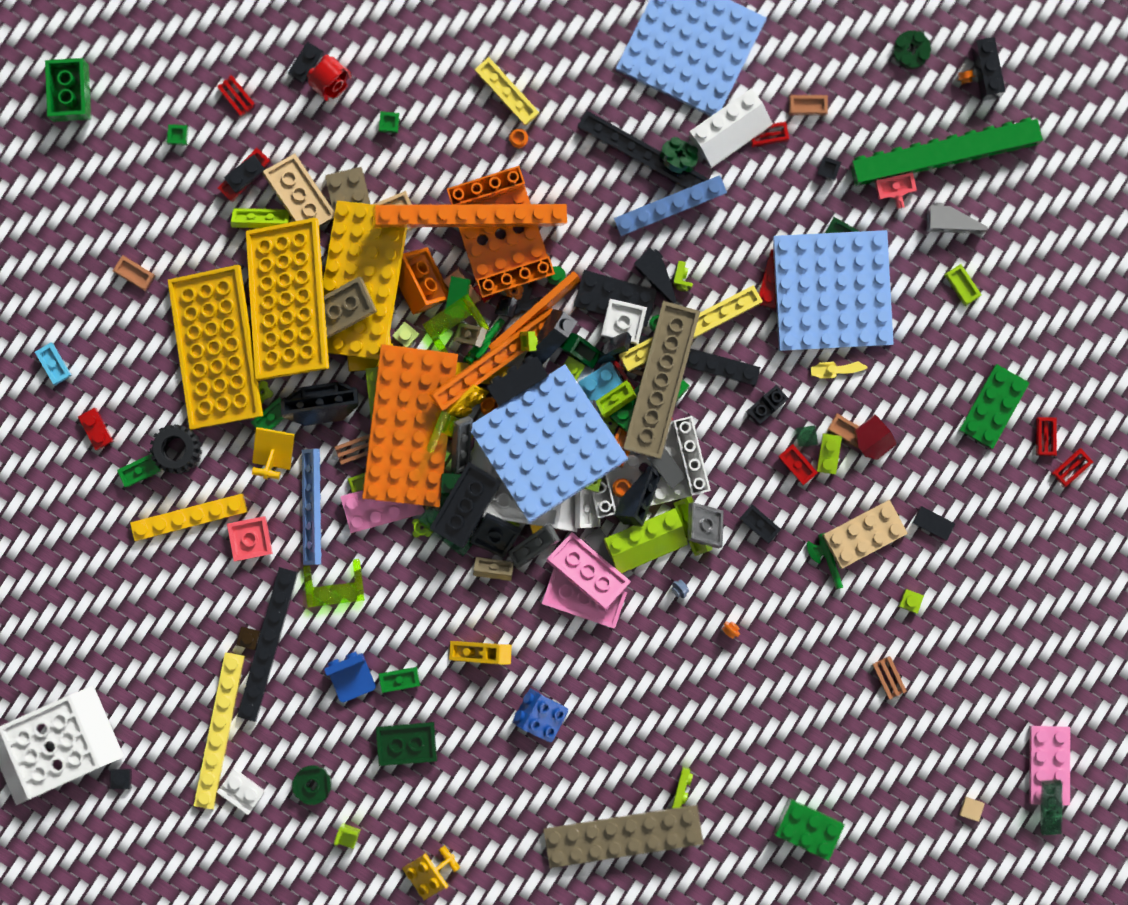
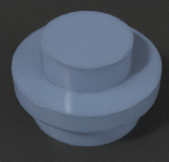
M682 580L672 583V591L675 596L685 598L687 593H689L687 585Z

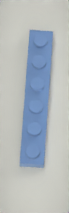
M719 175L614 218L620 235L623 236L727 194V191Z
M320 449L302 450L303 565L321 564Z

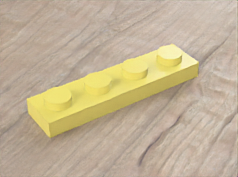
M489 57L475 68V72L524 126L539 115V111Z

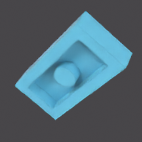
M52 342L35 351L53 385H57L72 376Z

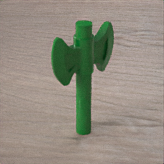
M499 318L485 335L481 348L474 346L467 353L463 361L471 365L479 359L489 347L493 337L505 324V321Z
M825 533L818 535L820 545H815L808 541L807 550L810 557L818 564L821 563V556L824 555L837 590L843 588V584L834 557L822 536Z

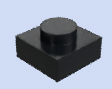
M823 156L817 176L835 181L841 162Z
M500 296L495 314L512 318L518 300L513 297Z
M132 769L110 770V789L132 788Z

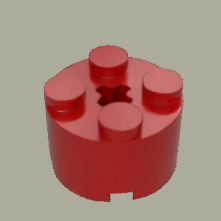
M328 54L324 55L320 63L315 68H311L307 73L309 78L308 85L326 101H329L328 98L330 97L332 99L337 98L348 86L346 83L347 79L351 80L352 76L346 67Z

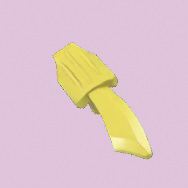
M859 361L843 366H836L834 362H820L816 366L810 367L811 376L820 379L835 378L837 374H849L867 369V366Z

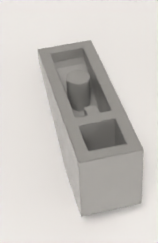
M933 203L927 209V232L984 234L988 230V226L951 206H944V203Z

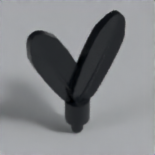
M531 282L523 286L522 297L518 301V306L512 318L518 317L523 311L530 310L543 298L537 297L529 300L533 289Z

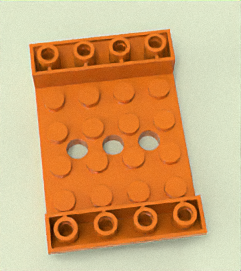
M520 166L446 189L451 205L531 204ZM458 227L482 298L555 275L538 227H524V231L520 234L515 233L513 227ZM498 229L505 231L506 237L504 239L496 238L495 233ZM484 235L488 238V242L486 245H480L477 242V238Z

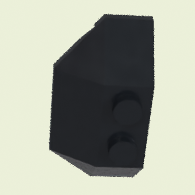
M341 382L300 387L287 398L281 399V415L283 418L303 426L342 421L359 406L358 390Z

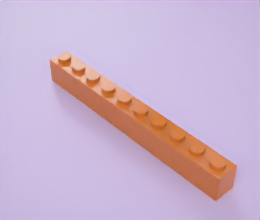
M567 204L375 205L372 208L373 228L564 226L567 224Z

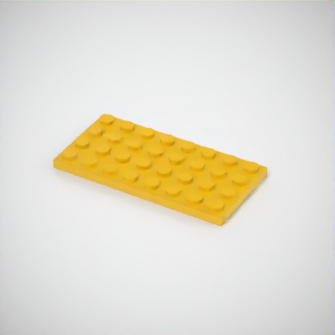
M346 201L336 202L323 278L324 296L355 278L361 277L377 312L328 338L327 348L329 354L379 360L380 345H386L388 342L407 228H373L372 208L375 206L374 204Z
M310 218L246 231L255 379L260 381L329 369L318 219Z
M234 265L168 279L189 429L195 430L263 417L258 380L255 379L254 353L241 266Z

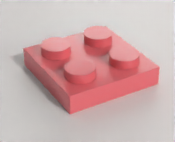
M266 516L227 524L234 562L273 554Z

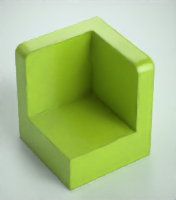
M342 823L334 845L338 846L340 844L354 849L361 829Z

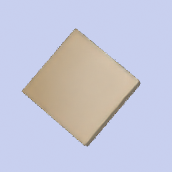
M965 796L959 815L979 822L985 803Z

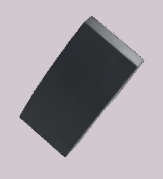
M629 332L611 338L601 347L598 359L599 364L614 361L618 353L629 350L632 338Z
M775 385L751 406L746 413L759 426L789 398Z

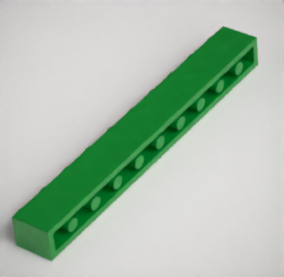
M1030 117L1024 118L1019 121L1020 123L1016 124L1007 122L998 128L989 126L983 128L981 132L971 130L959 137L957 134L947 136L945 140L941 141L938 138L928 141V144L924 145L914 143L909 146L910 148L902 149V147L891 149V152L888 153L879 151L867 158L865 155L855 157L850 164L855 187L911 172L918 173L1039 145L1043 138L1038 118L1033 120Z

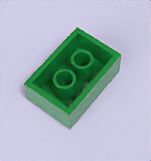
M84 58L45 60L47 117L53 122L91 120L89 64Z
M789 797L773 833L775 836L829 861L845 824Z

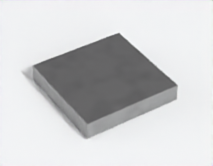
M694 502L689 503L688 541L718 549L722 548L724 511Z

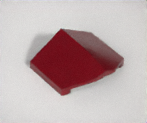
M876 414L855 430L858 448L865 457L878 460L897 445L892 432Z

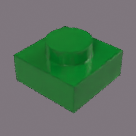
M380 111L379 132L398 133L400 114Z
M168 124L167 144L187 146L189 127L187 125Z

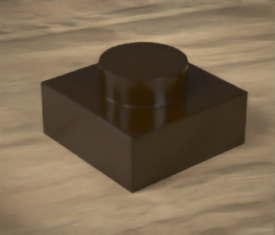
M242 626L236 646L256 650L261 631Z

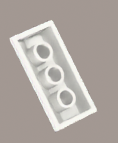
M751 88L689 131V139L712 168L754 137L767 130L773 123L762 101Z

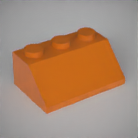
M428 247L403 253L398 286L412 314L427 311L447 301L449 290Z

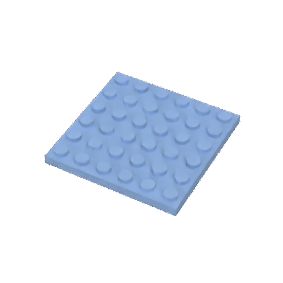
M650 0L616 67V71L712 116L723 108L767 18L731 0Z
M887 230L773 236L779 351L893 345Z
M566 365L558 368L549 374V377L505 402L472 424V435L529 523L628 460V457Z

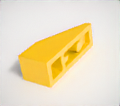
M450 641L449 660L511 664L512 645Z

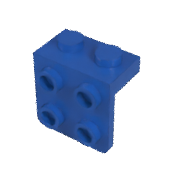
M355 651L346 655V660L339 662V659L327 663L329 667L324 668L326 675H330L337 696L342 703L371 692L376 688L363 653L357 654Z
M530 688L528 693L525 694L519 710L516 711L512 723L524 731L552 742L568 713V708Z

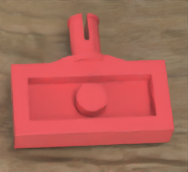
M913 172L875 181L878 199L895 198L897 209L905 207L902 196L917 191Z

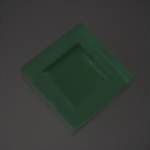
M815 425L795 428L798 447L818 444Z

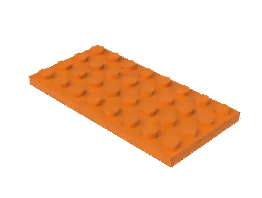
M380 345L362 499L440 507L442 473H444L451 417L446 411L452 404L443 411H440L430 394L456 376L458 354Z

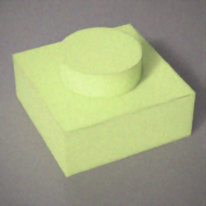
M404 322L392 336L404 347L409 348L420 334Z

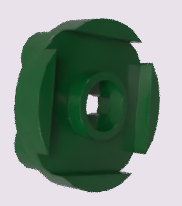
M910 30L903 32L894 43L892 49L893 57L899 65L901 64L907 69L920 68L931 55L930 41L922 31ZM910 45L917 49L915 54L907 51Z
M672 137L664 143L660 151V158L662 157L664 160L663 164L665 167L673 172L683 173V171L687 170L690 172L698 161V149L686 141L680 140L678 137Z
M317 765L303 767L297 772L292 782L294 795L307 805L321 803L329 796L332 788V780L327 770ZM311 779L314 780V782H317V786L314 788L315 790H311V787H307V784L310 783Z

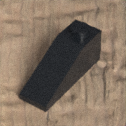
M649 248L634 263L633 267L669 303L676 304L677 300L664 261L662 260L663 256L658 250L655 249L653 251Z
M553 309L537 335L536 351H528L524 358L526 359L531 355L533 358L537 356L541 363L544 364L569 337L578 321L564 311Z
M649 466L620 499L615 516L624 525H644L661 477L653 466Z

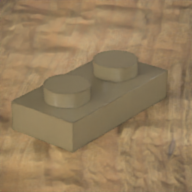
M459 323L453 341L481 348L487 329Z
M476 557L473 576L511 581L514 563Z

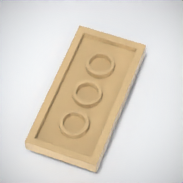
M296 154L287 157L262 172L293 221L317 218L319 227L334 219L335 212Z
M887 500L822 536L839 568L842 569L908 533L891 501Z

